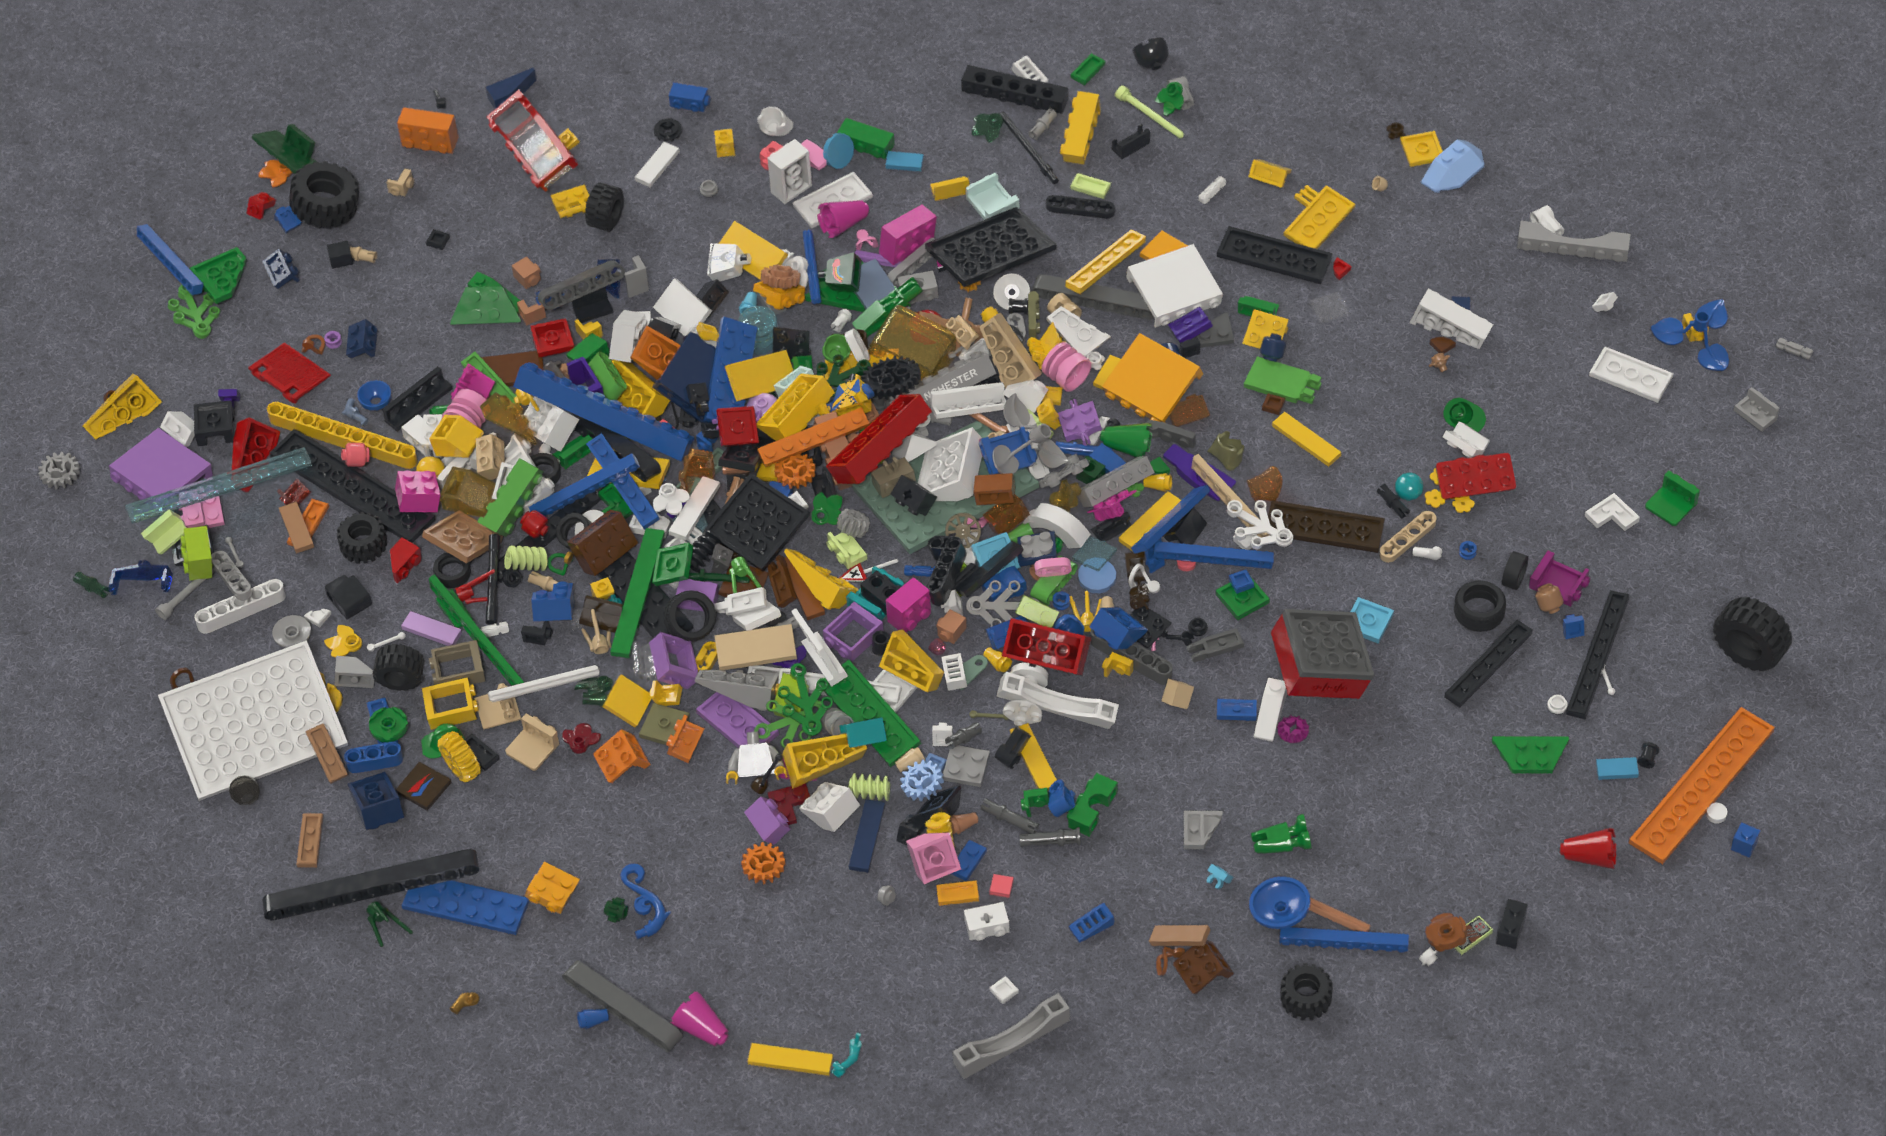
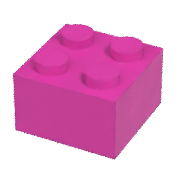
M398 471L395 492L400 512L438 513L440 491L435 472Z
M914 577L886 599L887 622L897 630L912 631L918 622L928 618L931 613L930 590Z

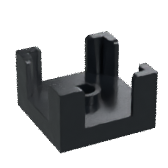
M231 400L194 404V435L198 446H207L205 437L224 435L226 443H233L235 434L232 420H235V413Z

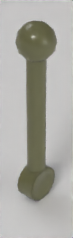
M975 710L969 713L971 718L990 717L1009 720L1004 714L977 713Z

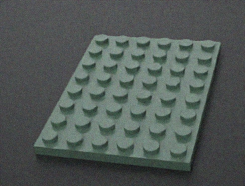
M977 420L948 436L972 427L982 438L987 437L992 431ZM925 453L908 462L914 470L917 483ZM982 457L978 475H989L984 458ZM1026 468L1013 473L1016 486L1015 500L1040 487L1039 482ZM871 475L867 476L860 484H852L855 493L909 554L927 546L929 539L934 536H946L945 527L953 515L968 513L978 520L1008 504L976 505L973 493V496L960 501H935L926 516L922 514L916 516L908 511V506L905 505L903 507L896 503V498L892 495L882 498L873 486ZM959 517L961 523L964 522L965 517ZM955 518L952 523L958 525L957 519ZM949 525L948 530H956V528Z

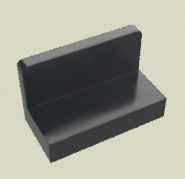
M716 279L705 283L696 297L712 310L708 316L710 317L729 291Z
M605 287L571 301L574 315L581 323L613 313Z
M1193 507L1163 537L1167 541L1178 540L1181 544L1193 545L1207 525V522Z

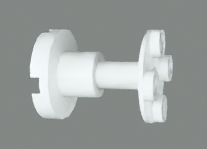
M1019 663L1011 668L1010 673L1026 677L1044 688L1048 684V672L1039 665H1036L1034 668L1029 666L1030 663ZM1013 700L1006 703L1003 708V714L1008 719L1014 721V724L1017 726L1040 722L1042 719L1040 707L1028 701Z

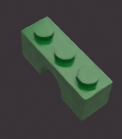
M1098 773L1095 774L1093 779L1090 778L1086 784L1085 792L1078 796L1074 809L1069 810L1067 814L1068 828L1076 830V827H1080V833L1090 837L1099 823V812L1090 807L1094 804H1102L1109 807L1118 793V782Z

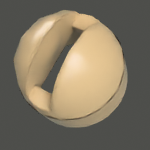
M1376 176L1373 179L1372 188L1374 190L1384 191L1387 188L1388 182L1385 178Z

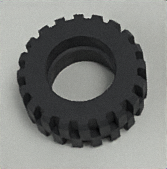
M323 161V163L313 162L311 165L306 164L303 168L298 169L292 177L289 205L292 212L297 215V218L301 221L304 220L308 225L312 224L317 228L339 227L341 223H347L355 215L359 198L358 181L345 167H339L336 163L329 164ZM327 192L335 197L323 198L313 193Z
M1739 597L1731 600L1715 620L1713 625L1714 638L1718 641L1720 649H1723L1724 653L1730 656L1735 663L1738 662L1742 667H1748L1753 671L1770 670L1779 663L1792 644L1790 627L1788 623H1785L1783 616L1779 615L1774 608L1769 607V604L1762 603L1756 598Z

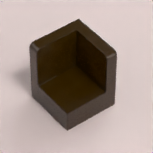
M1144 552L1125 553L1128 582L1130 573L1136 564H1142L1146 572ZM1140 569L1134 576V582H1137L1138 579L1146 581Z

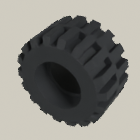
M601 182L595 185L586 203L585 220L588 226L605 231H612L621 217L624 205V194L621 188Z
M360 512L357 515L354 513L351 517L347 516L345 521L340 522V527L337 528L336 534L340 551L345 559L348 558L350 562L355 560L357 564L363 561L365 564L368 563V560L375 561L376 556L379 558L382 556L381 552H385L387 538L383 523L376 515L372 516L371 513L365 514L364 512ZM362 535L369 536L363 540H354L355 538Z
M402 644L385 645V647L379 648L376 653L372 673L373 678L378 684L391 690L409 691V689H415L421 683L425 662L423 655L410 646Z
M1303 963L1301 967L1299 964L1295 965L1294 970L1290 968L1287 974H1284L1281 981L1280 1001H1282V1007L1286 1008L1288 1014L1292 1012L1293 1018L1297 1019L1300 1016L1303 1021H1305L1306 1017H1309V1020H1314V1016H1317V1018L1322 1017V1012L1326 1014L1332 1001L1333 983L1332 979H1329L1330 975L1324 973V969L1321 967L1317 969L1314 964L1308 966V963ZM1302 987H1310L1317 993L1313 996H1302L1296 990Z

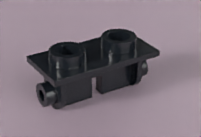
M1125 512L1122 516L1108 519L1093 527L1091 531L1098 541L1103 544L1126 531L1132 525L1128 520L1130 515L1128 512Z

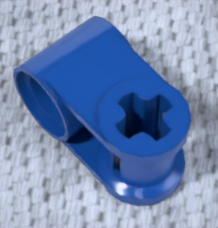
M1061 779L1055 781L1049 788L1048 806L1055 817H1060L1075 807V793L1069 790Z

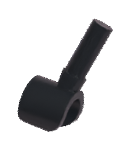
M434 90L436 107L446 108L445 97L440 98L438 91Z
M1184 631L1181 635H1166V639L1182 640L1186 646L1192 643L1190 639H1195L1190 631Z

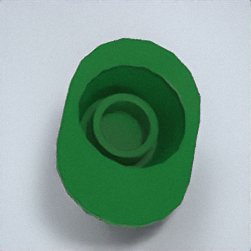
M1453 398L1445 405L1443 415L1445 421L1450 426L1455 428L1458 422H1462L1476 432L1481 431L1484 427L1486 415L1478 405L1463 398Z
M448 723L441 724L434 732L429 733L421 740L423 755L432 759L442 757L438 747V740L446 733L454 731L462 736L463 740L465 738L456 726Z

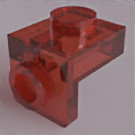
M298 479L285 492L281 489L277 490L281 495L279 499L285 505L297 502L299 505L311 493Z

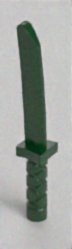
M700 569V573H689L688 579L700 580L701 582H732L731 574L705 573L704 569ZM735 575L736 582H750V579L746 576L739 577Z

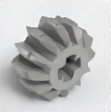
M845 509L839 514L837 528L842 533H846L853 538L865 536L870 522L864 513L854 509Z

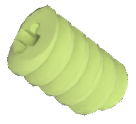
M512 545L508 547L504 559L505 568L510 569L512 564L513 570H517L518 565L520 570H524L526 565L528 571L532 569V566L535 571H538L539 567H541L542 571H545L548 562L547 553L543 547L530 548L528 546L515 547Z
M853 773L848 788H850L856 799L861 793L862 799H866L869 794L870 800H874L877 795L878 801H881L883 796H885L886 801H889L890 782H888L887 776L884 777L883 781H880V777L877 775L874 781L870 774L867 780H865L864 774H861L860 778L857 779L856 773Z

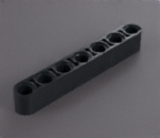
M572 413L573 416L579 419L574 430L581 436L586 437L589 435L594 439L602 433L619 459L633 454L637 458L640 467L631 473L641 481L647 482L661 473L659 463L623 435Z

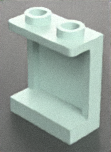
M996 173L988 175L966 187V199L984 220L1014 207L1020 209L1018 197L1016 195L1011 197L998 182V175Z

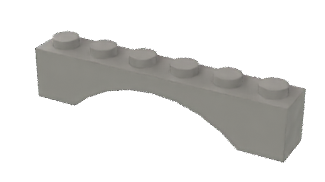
M1521 221L1517 248L1526 251L1535 250L1543 253L1551 252L1559 253L1560 255L1568 254L1578 257H1592L1599 260L1608 259L1616 262H1627L1630 234L1611 232L1596 238L1576 239L1553 233L1540 223Z
M1058 993L1041 1002L1027 1017L1008 1030L988 1039L969 1042L954 1050L953 1064L965 1079L1070 1021V1008Z

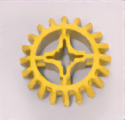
M454 731L441 736L438 740L439 751L452 773L465 783L476 778L480 774L479 762L462 736Z

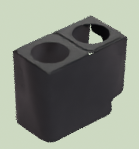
M343 575L325 585L328 599L338 610L337 604L341 606L345 613L343 616L347 620L372 605L370 594L354 575L349 578Z

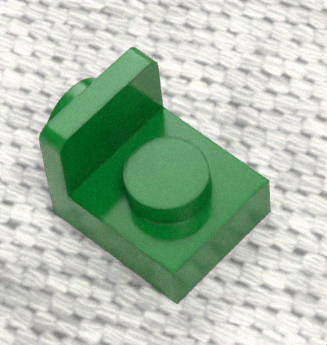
M1047 788L1023 791L1024 799H1021L1022 811H1026L1027 817H1032L1031 807L1048 805L1049 793Z

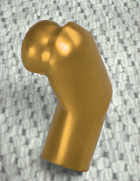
M473 992L461 994L450 1007V1010L458 1015L463 1007L476 1005L479 1002V995Z

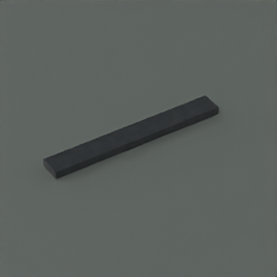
M1610 590L1566 710V715L1586 720L1627 607L1629 594Z

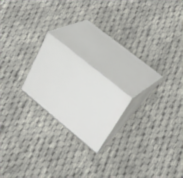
M913 433L903 439V443L899 447L893 449L892 456L896 457L897 460L905 457L909 462L937 446V443L925 436Z

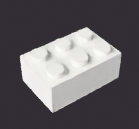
M796 139L785 144L781 149L767 157L771 193L784 204L812 186L809 151Z
M623 310L613 323L609 359L632 362L630 356L647 326L644 313Z

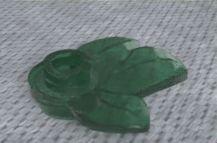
M983 113L973 119L976 124L972 128V136L985 135L988 143H991L999 136L1000 128L1003 125V117L999 113H992L990 115Z
M607 676L592 677L578 682L574 689H587L588 697L610 691L613 680Z

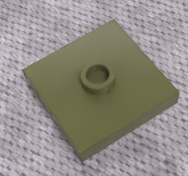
M653 703L640 730L639 738L666 745L670 735L674 736L676 733L673 729L677 720H682L685 714L688 716L687 721H689L690 713Z

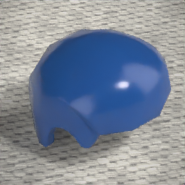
M1065 614L1059 617L1054 624V629L1079 635L1084 634V625L1072 614Z

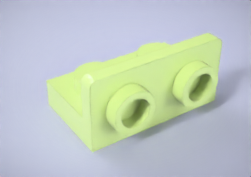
M831 532L827 533L828 541L826 544L829 550L836 553L839 563L844 564L847 569L867 560V554L852 536H848L846 533H840L836 536Z

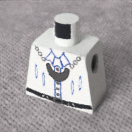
M710 244L707 275L712 280L718 279L719 281L738 277L742 274L743 265L751 263V256L749 253L744 254L735 244Z

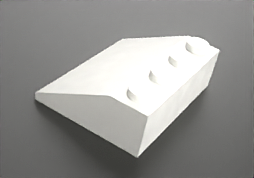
M972 427L935 441L937 446L925 452L918 484L936 495L935 501H960L973 496L975 476L978 475L982 459L978 444L979 439L982 437Z

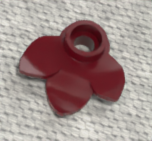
M587 723L578 724L574 730L565 729L562 733L563 741L568 743L570 749L576 754L586 752L589 745L598 743L601 738L600 733H592L591 726Z

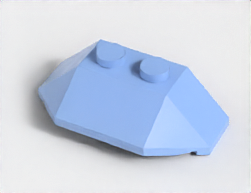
M1457 139L1433 160L1421 183L1434 192L1462 187L1484 167L1482 151L1468 141Z

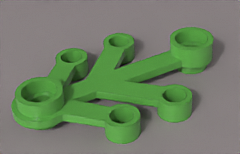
M181 285L178 289V297L186 301L189 309L179 305L177 299H170L168 301V309L176 311L173 321L176 324H182L193 329V333L197 338L204 339L211 333L210 325L219 317L220 309L215 306L210 307L207 318L202 321L201 316L209 306L213 305L214 301L208 294H205L202 304L197 309L192 297L193 295ZM185 316H188V317L192 318V319L194 320V322H193V321H190V320H188V319H185Z
M784 699V702L786 704H793L788 702V700ZM770 700L766 703V709L769 712L775 711L782 714L784 706L778 704L777 701ZM817 700L813 707L819 709L821 701ZM771 702L775 704L774 710L769 708ZM786 708V709H785V712H786V713H791L792 710ZM804 711L799 712V714L805 717ZM786 717L768 725L760 723L755 726L754 732H758L759 728H763L765 733L763 735L759 734V739H765L770 735V732L790 725L785 737L780 741L781 747L785 749L784 740L788 739L790 743H793L799 723L790 717ZM809 723V727L813 728L814 723ZM801 730L798 733V738L800 741H806L811 738V736L808 735L807 739H803L801 736L802 732H804L803 730Z

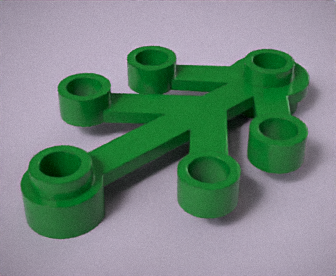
M796 663L791 667L790 676L797 681L801 699L792 694L787 686L779 688L778 696L804 710L805 717L795 712L791 704H786L783 707L782 714L800 723L805 734L815 736L822 728L820 720L833 704L830 697L822 698L821 707L813 716L812 707L822 692L827 690L828 681L824 678L819 679L815 690L809 697L804 679L806 667L801 663ZM800 668L802 672L797 673L795 669ZM823 682L826 686L822 688L819 686V683ZM786 690L787 694L782 695L780 691ZM824 701H829V702H830V705H829V706H825V705L823 704V702H824ZM790 708L792 712L786 713L785 709ZM814 723L816 727L810 728L808 724Z

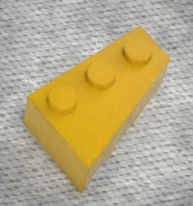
M903 629L892 632L879 667L926 692L937 690L944 674L943 670Z

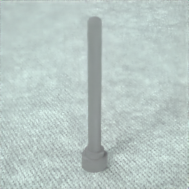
M212 566V574H213L216 570H215V569L213 568V566ZM206 579L193 580L171 601L160 604L155 609L157 615L163 620H167L172 615L173 608Z

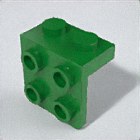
M1668 470L1664 475L1662 487L1647 501L1645 508L1670 525L1676 526L1698 504L1700 490L1695 485L1686 482L1679 475Z

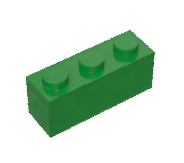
M849 118L844 120L837 133L848 135L853 141L854 149L858 152L870 154L875 158L886 160L888 151H891L895 145L894 133Z

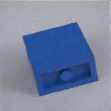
M1020 427L1019 430L990 439L985 437L980 440L978 444L989 475L1001 474L995 467L992 457L993 450L997 446L1005 445L1012 453L1030 440L1029 432L1025 431L1024 427ZM1030 444L1014 455L1019 461L1018 470L1032 467L1036 462L1037 454Z

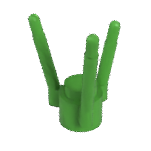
M737 557L731 562L732 568L729 570L733 594L737 593L735 575L744 577L748 574L756 587L761 588L745 558Z

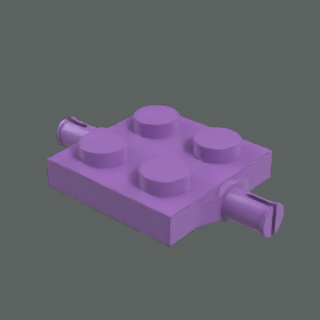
M1073 399L1075 404L1070 400L1071 409L1058 413L1059 420L1067 442L1082 439L1083 445L1087 446L1086 440L1088 445L1091 443L1089 436L1101 431L1102 427L1093 401L1078 405L1077 400Z

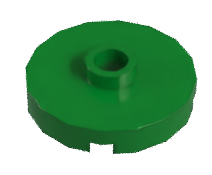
M397 707L380 708L369 719L370 734L380 742L396 741L407 732L408 721L406 714Z

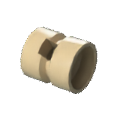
M1064 293L1055 295L1048 303L1047 310L1050 313H1053L1061 306L1076 316L1081 317V308Z

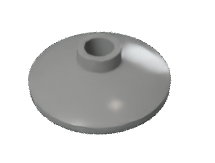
M290 615L283 617L273 627V639L284 648L304 642L311 635L310 624L301 616Z

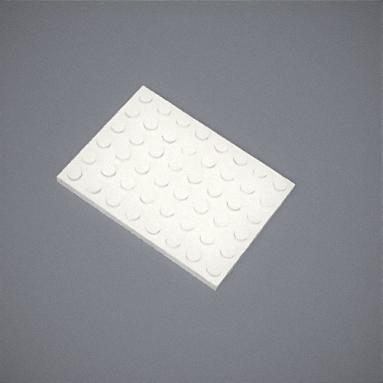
M307 640L158 695L199 801L316 758L317 756L305 731L324 723L336 750L348 746Z

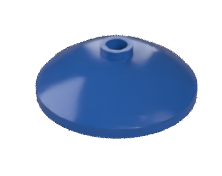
M1274 877L1262 882L1254 889L1249 900V907L1253 918L1259 924L1272 929H1283L1299 923L1307 915L1311 900L1307 888L1300 881L1290 877Z

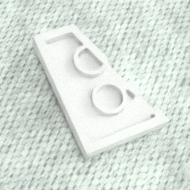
M1061 306L1046 319L1050 324L1054 322L1058 334L1065 342L1075 348L1077 353H1081L1085 357L1089 353L1094 352L1111 337Z

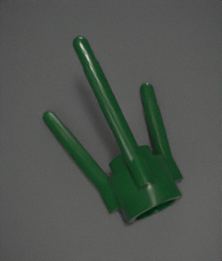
M374 901L368 905L366 911L369 917L367 920L373 928L380 947H383L384 944L376 926V921L382 922L385 920L389 922L388 917H390L409 934L413 933L407 925L389 912L386 907H383L380 902Z

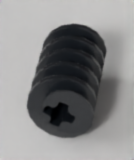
M704 530L702 535L697 538L698 541H694L692 544L693 551L690 569L697 573L700 572L698 565L705 567L703 560L710 561L707 555L712 556V549H714L717 543L722 544V541L709 530Z

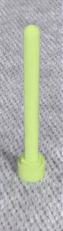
M1124 85L1117 89L1115 93L1117 99L1125 102L1128 101L1178 138L1184 136L1181 130L1134 98L1130 90Z

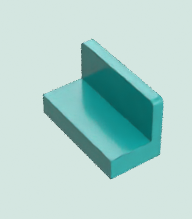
M883 718L839 726L840 733L846 732L850 748L886 741Z

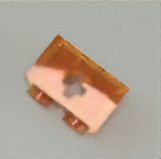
M1015 495L1014 503L996 504L984 513L983 517L990 529L999 535L1011 531L1026 519L1030 513L1022 500Z

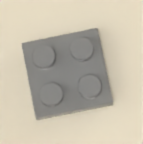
M959 745L950 749L943 772L944 776H942L943 780L981 787L990 751Z

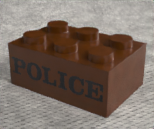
M609 510L567 541V544L583 572L596 576L637 545L638 542L622 513Z

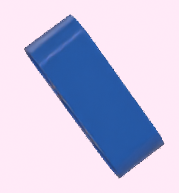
M387 742L349 749L344 754V759L349 772L361 773L398 766L403 762V754L400 744L397 742Z

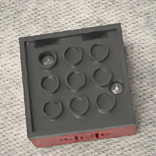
M1284 609L1271 631L1288 696L1360 699L1374 677L1356 612Z

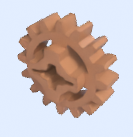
M775 264L769 266V268L764 267L761 270V281L772 288L788 289V287L792 288V286L800 284V273H798V270H793L790 266Z

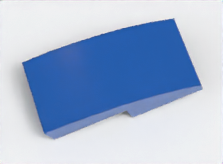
M1102 443L1090 455V458L1106 466V474L1126 463Z

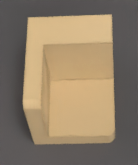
M1168 679L1162 702L1187 709L1194 686Z

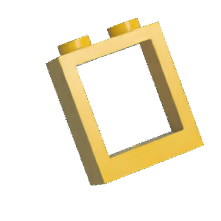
M468 677L422 688L427 721L431 730L436 729L441 724L456 725L477 720L476 712L479 711L477 700H473V696H476L474 684L470 685ZM465 692L468 706L436 713L434 699Z

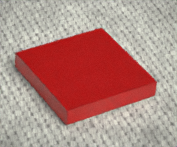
M754 406L719 408L716 410L721 447L759 443Z

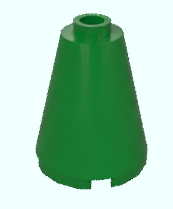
M1152 423L1108 426L1105 430L1101 431L1100 441H1103V444L1109 448L1135 458L1145 456L1146 452H1150L1152 432L1149 431V428H1153Z

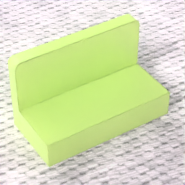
M169 509L141 534L144 539L153 543L159 554H163L180 539V536H184V528L187 527L180 515Z

